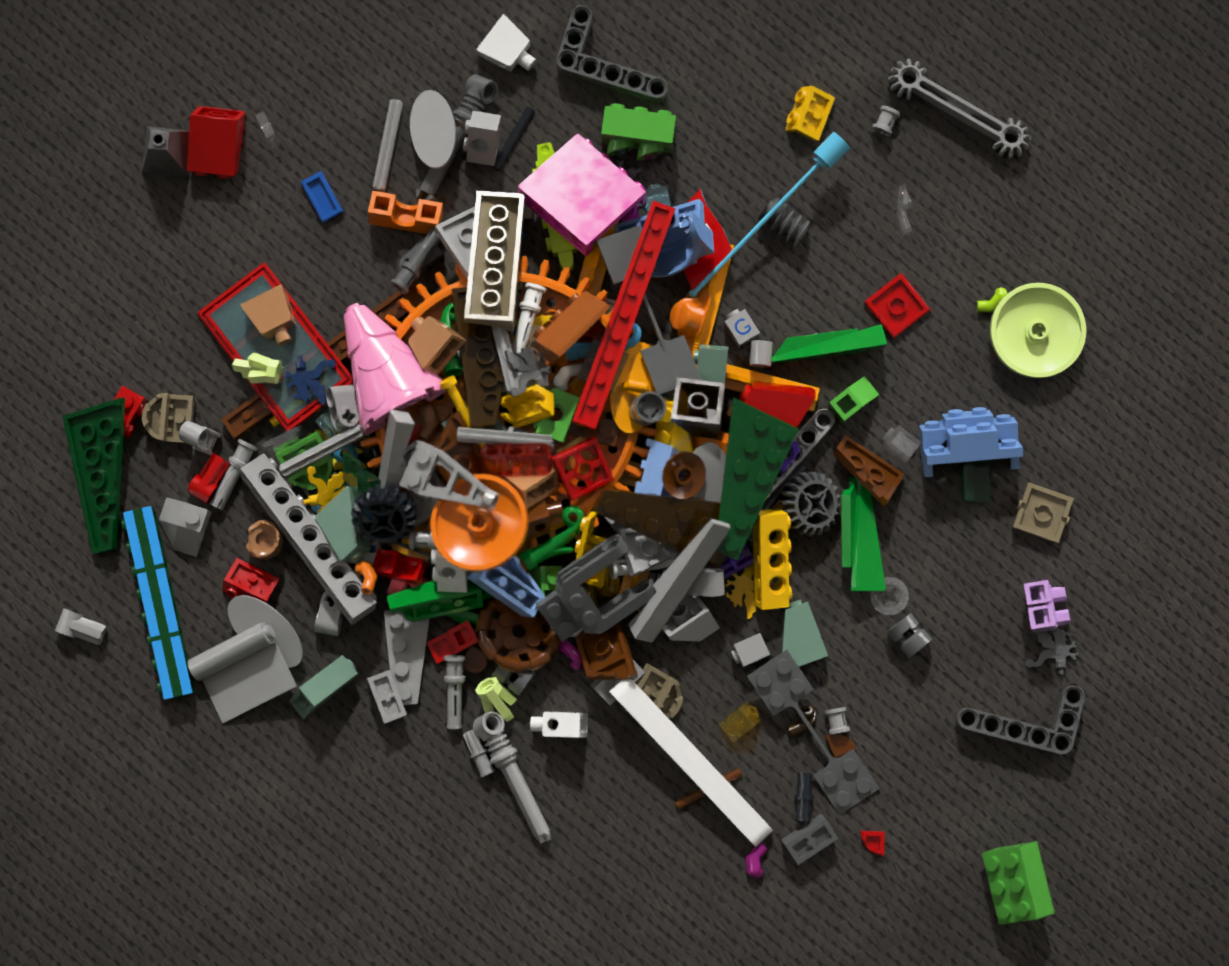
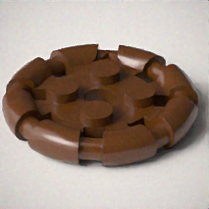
M493 597L487 602L485 610L482 609L478 615L476 633L479 634V647L485 657L490 662L493 660L499 665L498 668L512 673H522V671L530 670V672L536 671L547 665L551 661V656L556 654L560 647L561 639L540 612L534 618L521 616ZM494 612L500 616L498 621L492 616ZM548 626L549 632L543 633L542 627ZM516 627L521 628L525 636L522 638L515 637L512 629ZM494 632V639L489 638L488 633ZM541 645L545 650L540 652L536 648ZM501 648L508 652L506 657L498 653ZM526 656L527 661H521L519 657Z

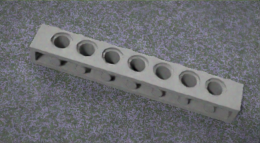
M263 453L240 468V477L351 625L355 624L375 610L376 595L374 592L371 595H364L360 591L363 581L361 575H358L355 569L352 571L347 562L340 561L324 532L319 527L314 517L316 515L314 513L310 514L305 508L307 505L303 504L304 499L300 495H295L292 491L293 486L287 477L282 478L278 472L279 468L272 458L268 459ZM268 478L272 479L274 483L272 485H264L262 481ZM285 497L288 502L279 504L276 502V499ZM297 515L301 517L302 520L298 523H294L289 518L291 516ZM306 534H312L316 539L306 541L303 537ZM324 552L329 554L330 558L321 560L317 555ZM335 571H340L344 574V577L336 579L331 574ZM348 590H355L358 596L350 598L346 595V592Z

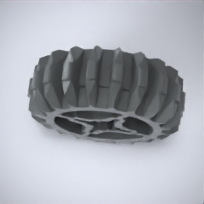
M800 473L799 477L794 476L791 478L792 483L785 484L788 491L781 492L785 498L779 503L784 505L782 510L790 517L791 530H796V533L799 535L819 536L823 532L830 530L829 525L837 524L834 517L840 516L837 508L842 505L837 503V499L841 495L835 494L838 487L831 485L832 480L830 478H825V475L822 473ZM809 485L815 487L814 490L810 491L809 493H805L803 491ZM812 515H816L818 517L812 523H808L806 521L808 517H812Z

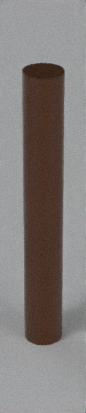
M736 768L723 777L728 783H731L742 777V774ZM698 789L679 799L675 804L681 810L707 795L701 789Z

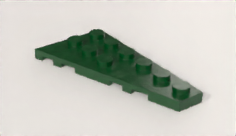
M117 398L62 416L92 555L117 549L125 398Z
M735 398L732 399L718 521L728 523L731 529L715 551L737 561L799 429Z

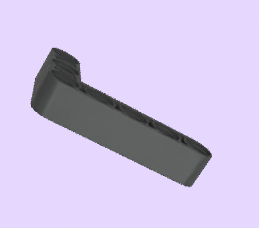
M580 5L575 7L571 12L557 55V67L560 73L653 103L664 101L668 90L664 79L583 54L592 25V13L586 6ZM578 15H585L588 18L585 23H579L575 19ZM576 36L581 39V42L577 45H572L568 40ZM566 58L574 61L570 67H564L561 62ZM588 65H592L596 68V71L593 74H587L583 69ZM610 72H615L619 77L615 81H609L606 75ZM632 79H637L641 82V85L637 88H632L628 83ZM660 86L663 89V93L654 95L651 92V88Z
M1068 686L1061 691L1051 729L972 708L960 709L955 716V721L959 728L1055 754H1066L1072 750L1085 694L1078 686ZM1070 690L1077 693V700L1073 704L1066 698ZM965 712H969L973 717L972 723L968 726L964 725L961 721L962 714ZM1065 713L1069 714L1072 719L1068 727L1063 726L1061 723V717ZM988 718H992L996 722V728L992 732L987 731L985 728V721ZM1012 724L1017 725L1019 728V735L1016 738H1012L1008 733V729ZM1036 730L1040 731L1043 736L1039 744H1035L1031 738L1032 733ZM1060 736L1066 741V746L1063 750H1058L1055 746V741Z

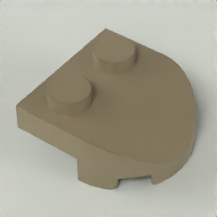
M168 393L156 395L144 406L142 412L144 428L152 437L160 441L187 444L179 439V431L186 421L193 422L195 396Z
M646 663L643 668L645 673L635 684L667 718L671 719L678 713L682 705L683 697L679 688L680 684L674 678Z

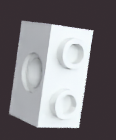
M437 548L436 550L432 549L431 562L436 564V567L433 568V582H437L438 592L467 593L469 579L466 577L469 571L451 564L441 555Z

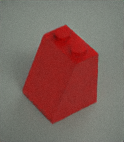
M199 106L190 114L187 171H193L194 175L207 176L208 173L217 174V177L222 179H229L231 176H235L238 172L246 111Z
M754 381L751 386L748 384L745 386L739 400L797 428L816 398V390L811 387Z

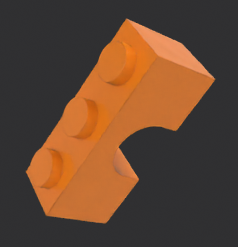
M372 191L368 208V219L371 225L428 234L431 228L435 229L436 225L442 223L443 203L419 199L418 205H405L400 203L394 194Z

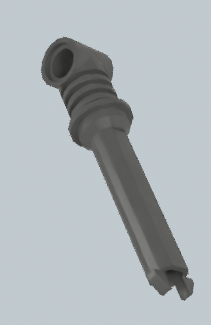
M477 74L469 77L465 85V92L468 97L464 96L463 100L465 102H461L462 107L453 110L456 124V146L453 156L443 168H430L421 187L416 189L417 198L421 199L425 192L428 194L426 200H435L436 197L434 195L467 135L464 134L466 120H471L473 111L481 112L480 110H484L483 104L487 105L495 100L498 94L496 82Z

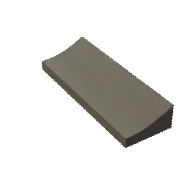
M477 191L464 315L465 323L483 324L514 332L525 194Z

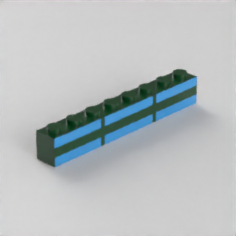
M148 506L123 512L124 519H121L124 533H128L129 537L126 547L129 556H133L134 565L131 566L133 577L138 579L140 587L136 589L138 600L140 603L143 602L145 610L142 612V620L144 625H148L150 635H147V643L149 649L154 651L155 658L152 659V666L154 672L159 674L160 682H157L159 695L163 696L164 700H170L195 694L155 507Z

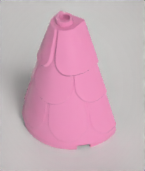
M356 303L346 309L344 324L348 358L351 360L353 386L356 391L360 426L365 436L387 425L385 419L389 417L390 409L401 411L424 398L430 402L447 393V390L442 389L439 384L444 379L423 369L413 350L398 338V334L369 308Z

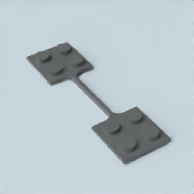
M640 225L596 240L613 285L624 281L642 231ZM645 294L643 303L657 335L658 342L655 346L641 350L640 353L656 393L661 395L675 390L677 377L702 380L684 335L672 340L663 339Z
M785 650L747 675L772 715L775 716L787 707H794L829 759L828 765L813 776L839 815L880 789L854 749L839 758L832 757L798 707L799 699L814 689L788 650Z

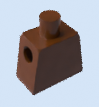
M544 498L527 509L528 531L525 541L550 533V519L563 516L560 502L546 505Z

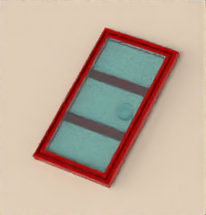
M264 262L201 309L197 315L233 362L235 359L247 360L252 353L282 361V373L278 384L268 382L251 383L249 379L247 381L289 434L325 407L311 393L309 386L308 391L313 398L311 400L308 398V403L299 398H293L292 394H297L295 391L297 389L296 385H293L290 390L287 389L286 383L292 382L293 378L285 379L284 376L287 375L285 372L289 371L292 375L296 373L295 362H298V356H302L303 361L306 362L307 371L315 370L321 361H335L336 366L334 368H328L326 365L321 376L315 379L325 386V392L328 387L353 385V376L288 292L287 295L296 323L295 327L287 330L291 341L286 345L278 346L274 337L265 340L240 304L281 284Z

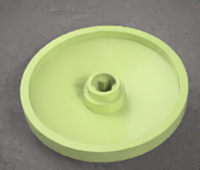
M1030 283L1012 290L998 303L991 318L990 339L996 355L1007 368L1025 377L1046 378L1064 371L1078 358L1086 339V322L1080 306L1066 291L1051 284Z

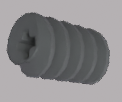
M777 197L770 201L757 219L765 216L779 202L780 198ZM784 203L764 224L767 225L773 222L771 227L773 231L780 227L778 235L783 236L788 233L786 241L790 242L795 239L794 247H796L809 230L810 221L807 220L804 223H800L802 215L800 214L794 218L795 210L791 209L786 212L787 204Z

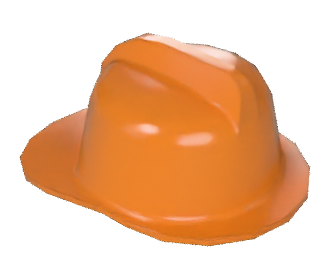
M702 287L695 298L691 297L688 292L686 298L677 302L671 309L670 323L673 329L677 330L679 337L684 335L686 341L694 340L702 331L711 301L710 292L705 287Z

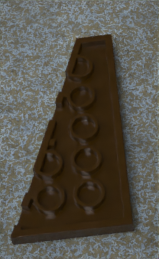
M523 282L518 283L515 320ZM467 287L452 288L451 294L456 330L466 340L459 349L470 428L495 427L504 377L492 326L465 323ZM508 331V336L511 344L513 332Z
M603 488L592 510L682 553L711 519L718 521L720 502L699 498L677 499L671 495L663 496L655 493L645 494L628 490ZM715 551L707 565L720 569L726 556Z

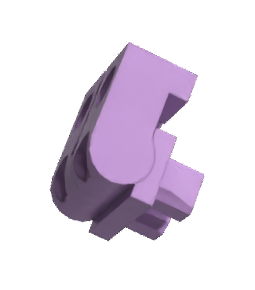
M1048 580L1024 584L1030 625L1033 633L1059 630L1058 626L1071 623L1068 609L1055 610L1054 603L1067 601L1065 587L1052 588Z

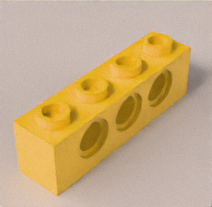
M781 509L761 510L753 526L754 604L761 610L789 607V599L792 598V589L789 585V576L792 574V568L788 559V553L791 552V542L788 539L791 520L789 515ZM776 531V537L773 540H769V535ZM777 554L776 561L770 564V558ZM777 578V583L770 587L771 580Z

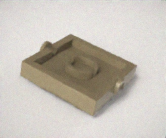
M1028 482L1022 500H1019L1016 508L1018 511L1012 528L1054 543H1059L1064 526L1068 525L1070 519L1068 514L1074 498Z

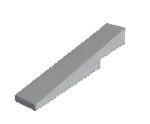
M390 409L377 483L381 488H385V485L388 484L389 489L392 490L398 486L399 493L402 488L399 484L407 468V463L403 456L415 425L409 412ZM374 541L372 545H375L377 549H380V546L378 544L379 542Z
M711 519L654 583L655 595L628 624L635 639L651 643L654 641L731 529L728 523Z

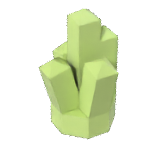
M252 353L247 360L235 359L232 363L233 370L241 372L243 378L249 379L251 383L268 382L278 384L282 373V361Z
M489 677L480 682L476 692L481 699L484 712L494 711V705L506 722L512 720L514 716L505 702L511 706L516 702V696L501 685L496 677Z

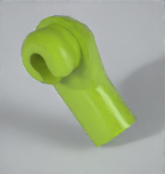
M997 288L990 301H977V313L994 312L998 303L1008 294L1005 288Z

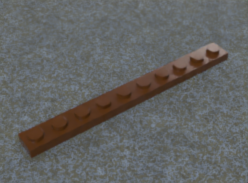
M413 281L408 288L409 292L407 295L396 292L374 308L372 312L392 328L385 320L387 314L394 316L399 322L409 315L399 302L401 298L408 300L414 308L424 302V299L418 294L417 284ZM344 330L327 342L342 363L349 359ZM321 352L306 363V370H315L321 361H328ZM326 365L321 376L315 380L319 381L334 370V368H328ZM293 378L285 379L269 391V394L280 408L294 399L292 394H297L295 391L297 389L296 385H293L290 390L287 389L286 383L292 382ZM256 394L222 418L221 421L234 439L237 440L272 415V412L260 396Z

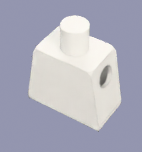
M504 14L476 49L478 56L510 72L517 63L528 71L536 61L534 57L526 52L530 47L529 39Z
M543 712V717H531V731H542L543 736L587 738L588 713ZM552 720L558 721L557 729H552Z

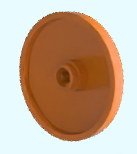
M476 474L473 476L490 490L499 493V500L492 511H488L478 505L438 498L431 516V534L438 551L451 564L466 571L485 572L506 564L520 550L528 531V512L522 497L508 482L496 476ZM461 478L457 481L453 491L457 494L468 496L472 485Z

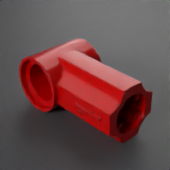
M212 453L200 474H196L190 482L187 492L208 504L211 501L210 497L213 492L217 491L218 484L225 475L230 463Z

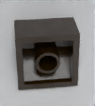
M677 377L671 421L693 436L718 439L725 383Z

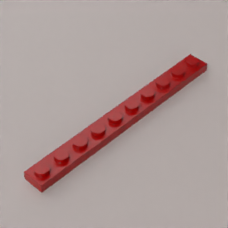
M652 201L572 420L574 424L596 430L675 212L673 207Z

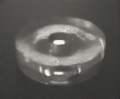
M262 111L255 116L271 148L274 149L281 144L265 112Z

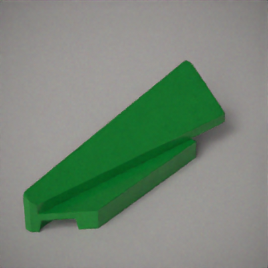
M849 477V489L844 490L841 495L842 567L852 568L851 591L883 592L886 590L872 495L856 477Z

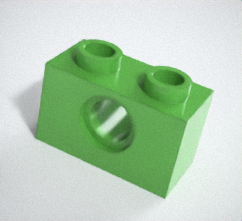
M552 388L554 410L561 411L563 416L556 422L550 420V418L534 423L533 428L537 429L536 434L551 435L552 441L564 445L580 397Z

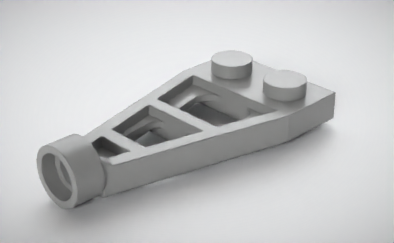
M419 440L399 484L419 495L478 505L488 511H492L499 500V493L486 487L444 451ZM438 464L446 468L451 474L447 486L443 488L432 486L429 482ZM459 477L472 485L468 496H463L453 491Z

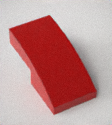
M378 549L372 566L378 575L403 582L420 584L427 562L422 558L402 556L397 551Z
M468 620L426 643L438 664L444 661V656L456 655L478 643V638Z

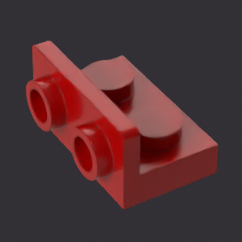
M122 385L114 399L125 398L124 441L126 437L130 438L135 431L136 426L133 424L138 417L142 418V412L148 400Z
M237 558L223 580L222 591L230 598L245 595L257 598L268 604L271 595L279 584L280 578Z

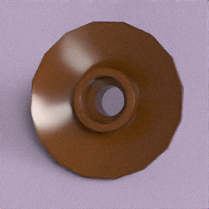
M681 451L673 455L666 462L662 473L664 489L669 495L677 499H688L695 496L702 489L706 478L704 462L698 455L692 452ZM682 470V475L678 478L679 472Z

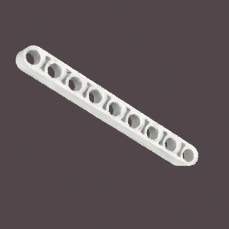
M632 679L621 680L609 691L755 847L773 831Z

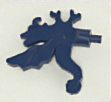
M298 356V362H295L296 373L292 375L289 371L285 372L287 374L284 376L285 379L293 378L292 382L286 383L287 389L290 390L293 385H296L297 389L295 391L297 394H292L293 398H299L308 403V398L310 400L313 398L308 391L309 386L311 393L325 406V386L315 379L321 376L326 365L328 368H334L336 366L335 361H321L315 370L307 371L306 362L303 361L302 356Z

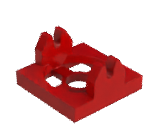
M594 436L551 457L554 468L557 470L558 482L565 489L570 501H574L615 481L597 438ZM580 451L591 452L595 459L590 462L584 460ZM573 455L576 461L574 470L565 474L566 463ZM581 463H588L590 466V471L585 476H580L577 471ZM599 467V475L593 482L591 475L594 468ZM578 477L584 479L586 486H575L569 481Z

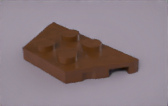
M459 412L452 414L434 447L444 451L472 475L486 474L496 476L477 443L457 441V429L459 427H468ZM438 464L435 469L445 486H447L451 474L446 468Z
M621 621L602 634L585 633L582 630L577 635L576 641L585 673L590 680H628L638 678Z

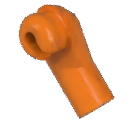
M363 560L356 563L355 571L358 575H363L364 577L360 591L364 595H371L377 581V574L372 564Z

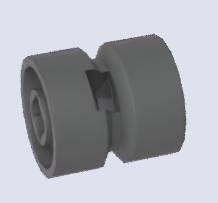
M651 391L636 397L629 406L631 420L635 424L645 427L659 421L666 412V403L663 397Z
M909 613L887 631L894 642H900V649L907 658H910L932 640L925 629L918 628L919 622L912 613ZM910 628L913 634L905 639L902 634Z
M497 667L491 677H496L501 685L506 683L508 685L507 689L519 697L536 671L530 672V670L517 673L519 677L516 680L511 677L513 675L512 672Z

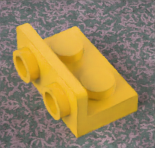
M814 86L802 87L795 96L796 103L793 111L787 117L788 124L785 130L797 132L813 141H819L835 97Z

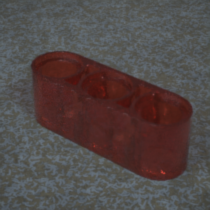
M545 443L487 444L480 449L482 471L486 475L533 476L546 475L552 471L551 448Z

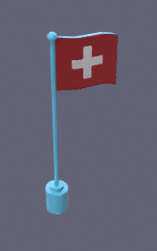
M833 132L813 152L816 156L813 159L816 164L733 250L724 229L708 208L702 190L700 189L688 201L700 199L703 202L705 225L713 232L714 240L713 254L699 257L697 264L690 265L684 269L692 289L689 291L691 297H697L696 294L819 167L831 169L850 147L838 134Z

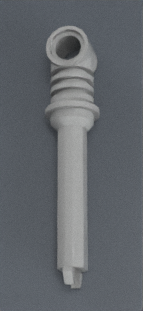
M494 711L477 717L473 723V731L480 739L486 740L485 746H489L487 751L492 752L490 763L502 770L534 837L540 843L550 840L549 828L516 763V752L518 750L512 747V745H508L510 741L505 739L507 734L503 735L502 733L505 731L503 717ZM486 720L491 724V730L487 728Z

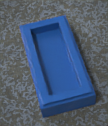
M322 171L301 181L323 224L344 213Z

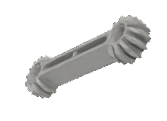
M907 59L905 65L899 61L897 68L892 67L890 72L893 76L888 78V82L894 83L890 88L891 91L899 89L897 93L898 98L903 93H906V100H910L911 93H914L997 141L992 146V149L997 150L1000 147L1001 150L998 154L1000 157L1003 156L1005 151L1007 152L1008 159L1013 157V153L1020 157L1022 150L1026 151L1029 146L1026 142L1031 140V136L1024 135L1029 129L1028 127L1020 128L1021 120L1016 125L1013 123V118H1009L1007 124L1001 122L922 76L927 70L926 68L918 69L919 61L913 66L911 65V59ZM910 75L914 78V83L907 84L903 81L902 77ZM929 91L935 93L936 95L940 96L941 98L935 96L934 94L930 93ZM1005 134L1014 135L1016 138V142H1007L1005 140Z

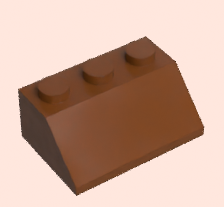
M587 291L580 295L576 292L566 302L569 306L563 312L559 309L549 318L552 323L547 328L542 325L533 334L536 339L531 345L552 364L610 308L607 303Z

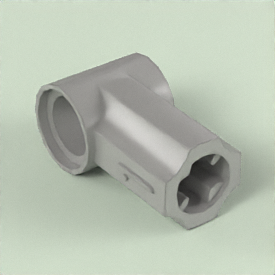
M763 340L751 341L749 365L758 369L771 367L773 343Z
M63 608L55 629L56 632L73 638L78 637L97 645L101 644L107 626Z

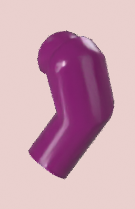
M567 640L561 641L559 650L571 659L569 662L570 667L576 670L581 669L583 662L579 650Z
M761 842L748 853L745 859L746 872L754 879L762 877L763 869H761L760 858L769 850Z

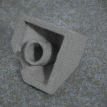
M166 497L159 521L174 550L197 557L212 512Z
M685 595L662 629L670 640L701 641L720 627L699 596Z

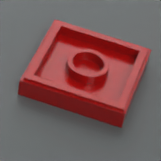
M902 273L864 301L865 305L892 339L931 310Z

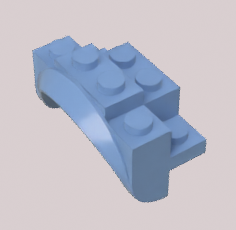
M700 199L673 207L675 212L656 262L657 270L653 271L651 277L659 278L675 275L690 265L697 264L699 257L714 253L713 232L705 225L704 204ZM647 215L615 224V233L639 225L643 229Z
M984 407L973 408L972 411L964 412L960 409L949 410L947 414H942V420L927 421L925 425H919L920 453L924 477H933L934 464L1010 458L1011 470L1020 469L1019 457H1023V447L1018 441V422L1011 415L1002 414L994 418L991 411ZM945 440H947V448L942 446Z

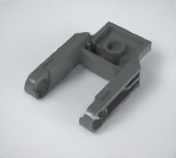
M620 535L609 537L559 571L555 582L556 589L535 603L562 642L580 629L585 633L602 634L649 602L655 595L654 582L649 578L633 588L629 587L598 608L581 585L626 553L628 545Z

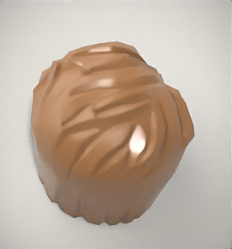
M260 520L249 527V540L246 548L252 557L268 560L281 552L283 534L274 522Z

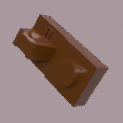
M600 417L595 431L572 423L569 431L571 434L586 439L594 436L597 438L598 443L614 448L621 432L614 421Z

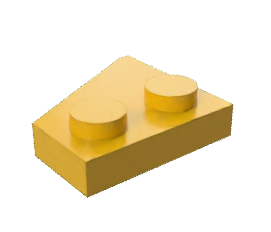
M663 398L666 403V412L656 422V436H654V440L670 445L680 452L694 453L697 448L693 447L691 434L671 421L674 401Z

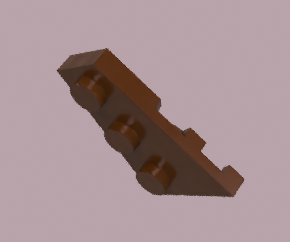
M847 435L843 437L833 452V455L885 507L905 474Z

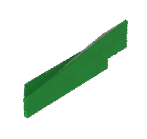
M882 324L860 331L856 328L788 337L772 357L771 364L884 349L887 346V341Z
M468 580L467 593L438 592L437 582L430 581L388 595L387 601L390 612L398 611L404 614L407 620L415 622L483 607L482 598L494 596L471 580Z

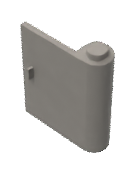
M261 622L188 660V668L192 676L198 681H203L222 723L297 687L274 638V629L269 624Z

